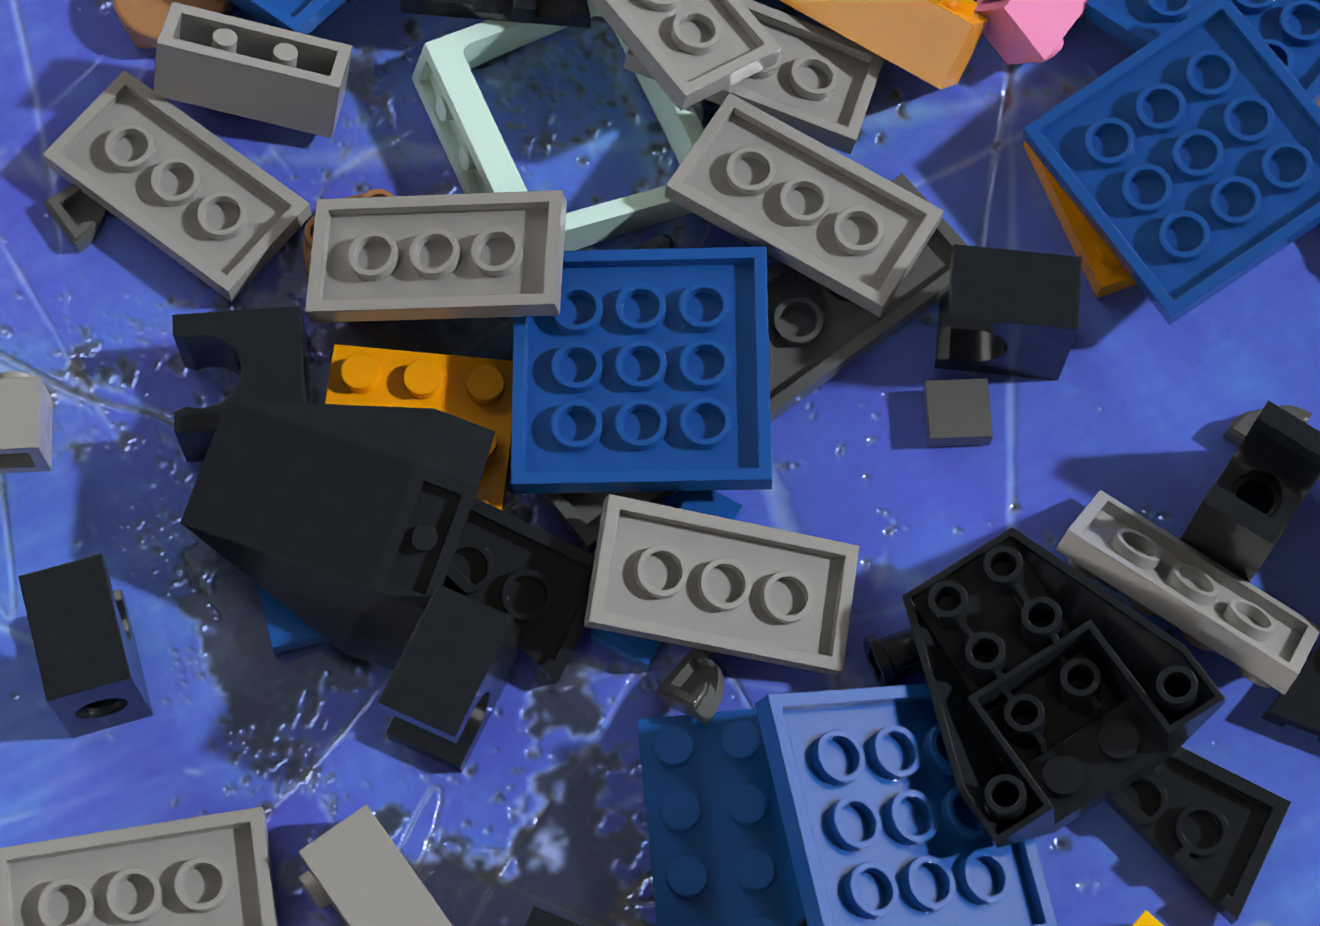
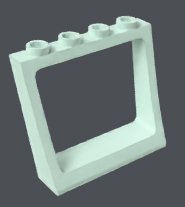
M587 0L590 17L601 16L591 2ZM486 20L424 44L411 79L464 194L527 191L470 69L565 29L568 26ZM616 34L625 54L627 55L629 48ZM635 73L679 164H681L704 130L701 124L703 120L702 102L700 101L680 111L656 80ZM666 185L566 213L564 251L578 250L693 212L666 198Z

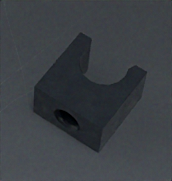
M954 244L951 253L949 289L941 295L939 300L934 368L1058 381L1078 332L1082 257Z
M300 306L172 315L173 337L185 367L194 370L208 367L227 368L240 375L239 383L231 395L219 404L205 408L184 407L174 412V433L186 462L204 461L227 400L311 403L309 337Z
M1268 400L1225 470L1203 499L1180 540L1247 582H1250L1286 529V525L1320 475V431ZM1239 498H1247L1254 501L1259 506L1261 512Z
M102 554L18 576L46 701L70 735L76 738L153 716L125 596L121 589L113 591L106 561Z
M438 584L377 702L379 709L394 715L387 730L388 739L463 772L519 659L515 618Z

